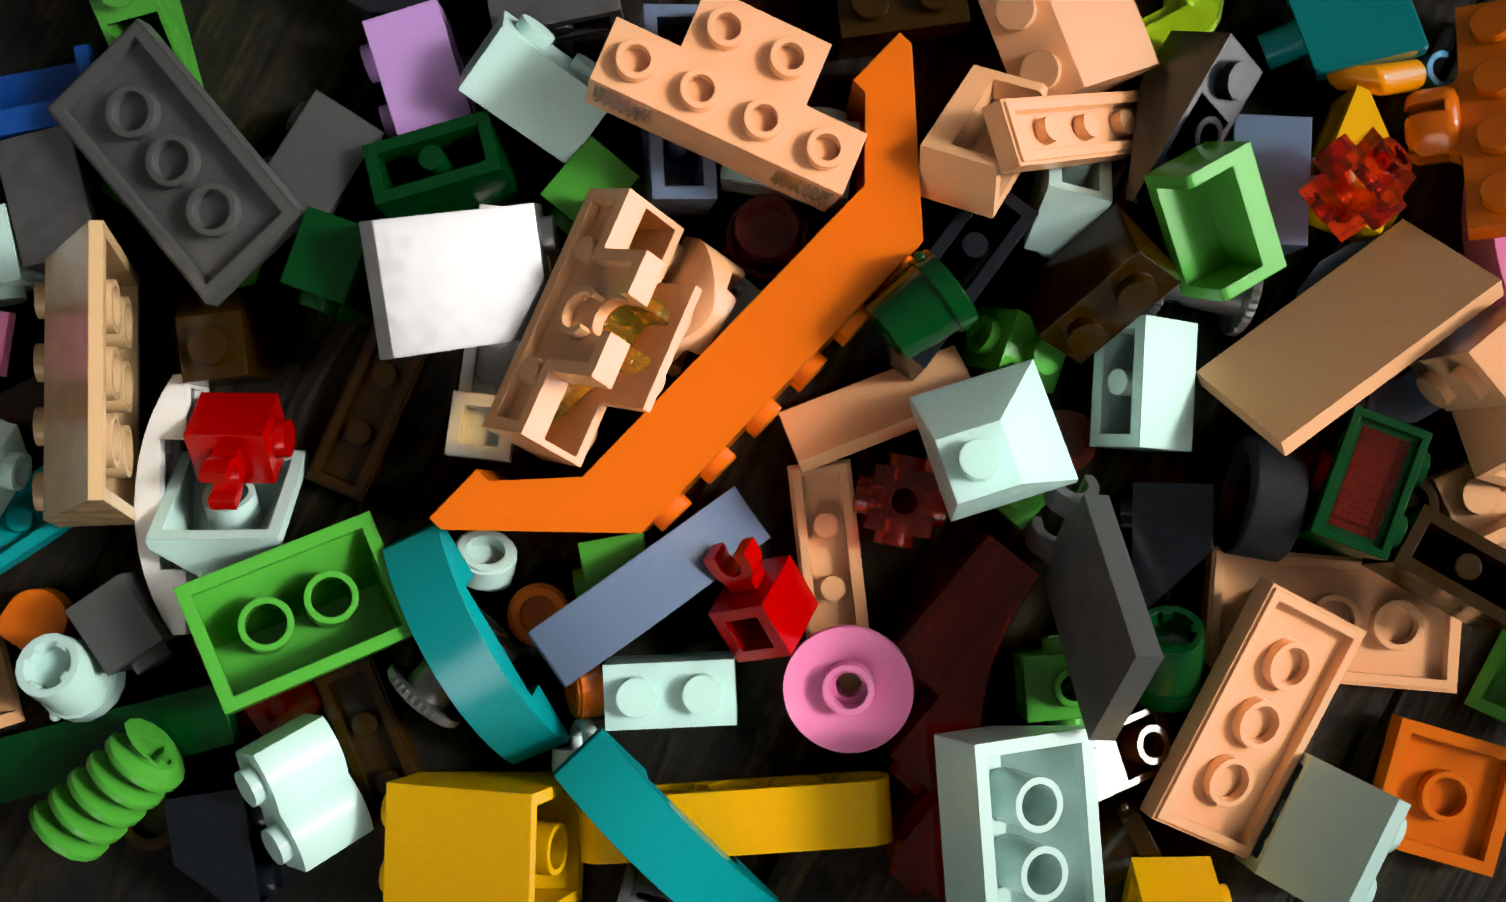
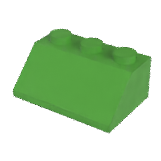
M370 511L173 588L226 716L413 637L394 592L382 551L385 547Z

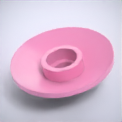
M837 625L812 634L794 651L784 674L783 696L791 720L798 730L810 741L835 752L860 753L883 745L903 727L912 708L914 684L911 669L906 658L899 648L887 637L862 626ZM844 673H853L860 678L862 684L854 691H846L839 686L837 679Z

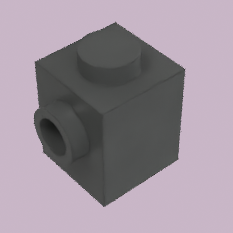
M143 571L118 574L65 610V613L107 676L134 669L138 676L149 672L173 655L168 646L184 636L173 635L162 619L149 591Z

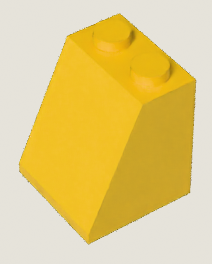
M552 771L417 772L386 782V795L381 805V821L385 827L384 860L379 871V887L383 893V902H579L583 899V862L580 856L578 808L574 800L555 779Z

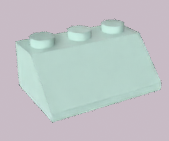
M1084 725L986 726L934 734L946 902H1106L1094 742L1088 740Z

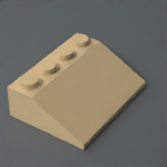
M88 220L45 259V280H37L34 286L35 312L38 319H45L44 343H37L33 353L35 378L37 382H44V407H36L34 410L33 436L37 446H44L43 472L34 473L32 497L35 510L43 511V520L57 527L135 524V479L140 454V276L104 220Z

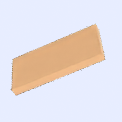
M1402 219L1208 362L1196 373L1203 388L1284 456H1287L1504 296L1502 280Z
M1216 546L1205 558L1201 622L1205 627V661L1210 668L1213 667L1259 577L1271 581L1367 631L1340 684L1457 694L1462 622L1361 565L1364 558L1289 552L1281 561L1273 562L1225 554L1219 546Z
M1259 577L1139 809L1151 819L1248 860L1367 631L1285 588Z

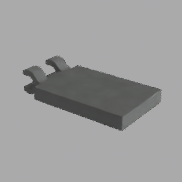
M1085 474L1077 493L1067 489L1065 486L1044 492L1046 505L1050 510L1063 517L1064 520L1057 536H1054L1045 530L1042 518L1034 516L1025 534V544L1033 554L1044 560L1049 567L1043 581L1088 740L1115 741L1164 657L1109 495H1099L1100 486L1093 475Z

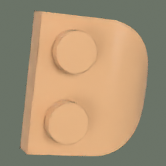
M685 236L681 244L678 243L674 252L673 263L664 275L661 283L696 285L702 289V293L693 311L691 324L683 335L667 372L670 376H676L681 373L683 368L682 362L690 351L700 355L709 346L735 306L736 298L730 293V290L735 283H739L745 277L744 270L701 239Z

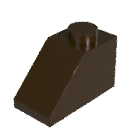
M260 273L256 284L238 287L219 306L206 304L189 282L186 281L175 317L183 383L216 388L272 381Z

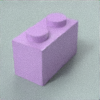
M429 0L362 21L368 44L360 46V53L372 83L381 82L387 104L379 106L378 109L388 138L478 112L475 101L458 90L464 66L449 18L437 0Z

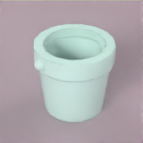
M49 633L31 640L22 649L16 661L15 676L18 686L48 710L51 721L55 722L63 718L78 723L90 722L105 715L118 702L125 687L126 671L107 676L83 638Z

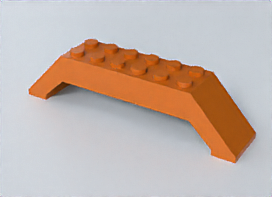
M899 32L853 80L845 113L852 121L860 122L859 130L868 134L856 161V194L654 402L650 413L644 412L582 477L508 480L500 471L476 469L429 519L441 530L643 533L650 530L654 525L661 532L667 530L692 504L684 494L700 478L711 484L736 459V455L729 449L731 445L745 431L755 439L781 412L782 407L775 400L786 388L791 385L799 393L825 366L824 364L828 361L821 352L833 340L844 347L869 321L870 317L865 307L908 267V262L913 259V255L923 242L912 43Z

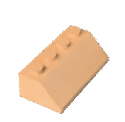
M978 0L1007 74L1045 84L1048 88L1047 96L1104 92L1160 65L1134 0Z

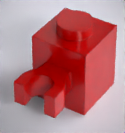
M201 392L183 434L198 482L213 483L212 491L208 498V503L212 510H237L242 496L243 483L276 484L284 458H290L294 453L296 440L293 421L285 419L278 393Z
M754 537L742 539L733 557L729 554L724 543L713 544L703 562L713 577L725 586L708 615L737 662L792 656L818 606V602L791 555L762 560L761 549Z

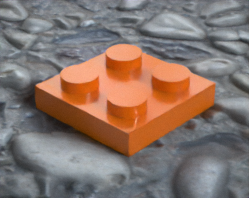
M1392 714L1372 785L1411 804L1405 817L1407 821L1406 832L1396 850L1493 877L1506 830V746Z

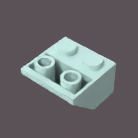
M1304 752L1248 860L1238 855H1235L1234 858L1255 874L1304 902H1372L1377 889L1376 876L1387 854L1394 851L1404 838L1407 828L1405 817L1411 804Z

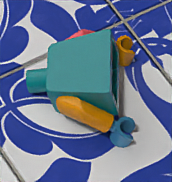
M1286 0L1293 20L1257 36L1270 71L1307 55L1316 80H1328L1336 90L1350 91L1359 85L1370 90L1372 95L1386 96L1446 86L1454 81L1453 79L1440 81L1433 73V64L1449 59L1447 51L1440 50L1421 59H1415L1426 54L1429 44L1412 0Z

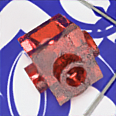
M1372 127L1354 141L1344 133L1312 159L1318 169L1298 192L1310 205L1314 214L1343 242L1366 225L1372 231H1375L1397 216L1407 206L1402 197L1416 179V176L1411 171L1412 162L1404 148L1390 137L1383 139L1376 129Z
M888 453L887 465L870 464L868 476L858 475L852 512L862 514L861 527L875 529L873 542L912 549L914 536L930 539L932 526H943L947 509L934 473L925 472L926 459ZM901 488L911 491L915 498L913 509L906 514L896 512L891 504L893 494Z

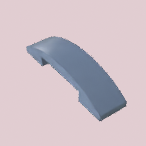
M733 486L526 634L562 685L567 687L714 582L716 578L713 577L703 562L713 544L724 543L729 554L733 557L742 539L754 537L758 546H761L770 536L738 490Z

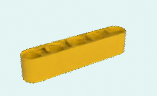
M852 771L654 784L728 856L874 847L888 844L894 839L889 774L886 772ZM577 805L581 861L595 865L631 863Z

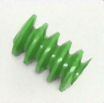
M130 718L124 723L126 734L115 732L105 740V750L96 749L86 758V767L77 766L67 775V783H58L48 792V800H40L30 808L29 821L41 841L54 852L70 860L88 862L97 860L109 848L111 843H116L128 831V827L136 825L146 815L147 810L153 809L165 798V793L172 792L184 780L185 767L183 758L175 743L164 730L141 718Z

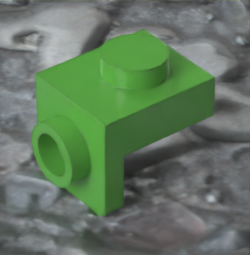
M980 306L977 309L978 321L971 325L966 333V344L961 355L965 366L970 369L992 372L1033 359L1046 394L1053 395L1066 354L1038 337L1029 314L1019 309Z

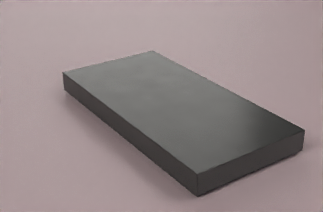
M138 18L46 108L208 305L219 306L299 230L306 211L154 28Z

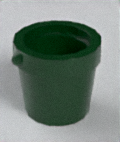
M926 249L916 252L914 258L908 262V267L865 307L866 312L881 335L906 362L957 331L962 333L969 330L970 326L977 322L979 318L973 303L956 278L932 252Z
M1171 605L1153 607L1148 610L1164 658L1137 703L1154 712L1173 714L1188 711L1192 708L1212 669L1208 667L1205 661V627L1199 617L1182 607Z

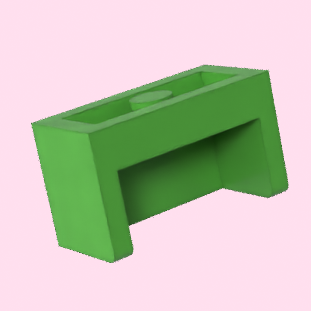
M1205 141L1143 175L1169 257L1181 280V283L1178 285L1182 296L1225 302L1287 266L1250 141Z

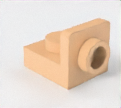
M1465 460L1428 477L1439 493L1440 513L1506 549V487L1476 479L1469 460Z

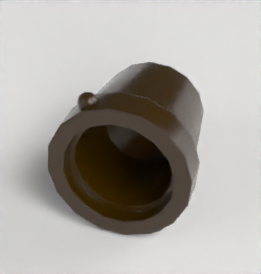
M1127 790L1110 797L1111 801L1099 808L1105 888L1126 881L1131 857H1163Z

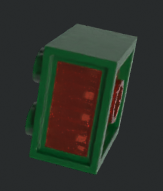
M1355 405L1300 445L1306 453L1309 466V494L1305 517L1296 541L1333 555L1387 561L1390 552L1394 551L1401 544L1406 534L1408 518L1404 513L1412 491L1423 482L1428 473L1431 455L1427 450L1433 433Z

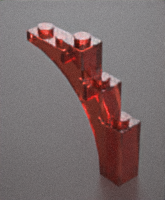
M980 532L890 639L899 648L909 664L913 677L914 691L919 693L925 684L931 689L910 713L899 732L884 745L888 755L894 760L888 769L897 779L916 794L924 786L929 789L893 832V841L884 844L888 857L893 862L888 870L895 879L913 894L918 895L924 888L938 901H941L945 896L934 734L981 727V713L992 662L1012 616L1039 578L1035 571L988 533Z

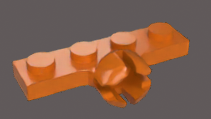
M1495 0L1455 8L1458 60L1456 79L1446 86L1413 91L1406 97L1403 110L1404 113L1409 112L1404 122L1405 141L1409 149L1408 156L1413 164L1424 166L1452 162L1462 166L1464 170L1469 241L1506 237V0Z

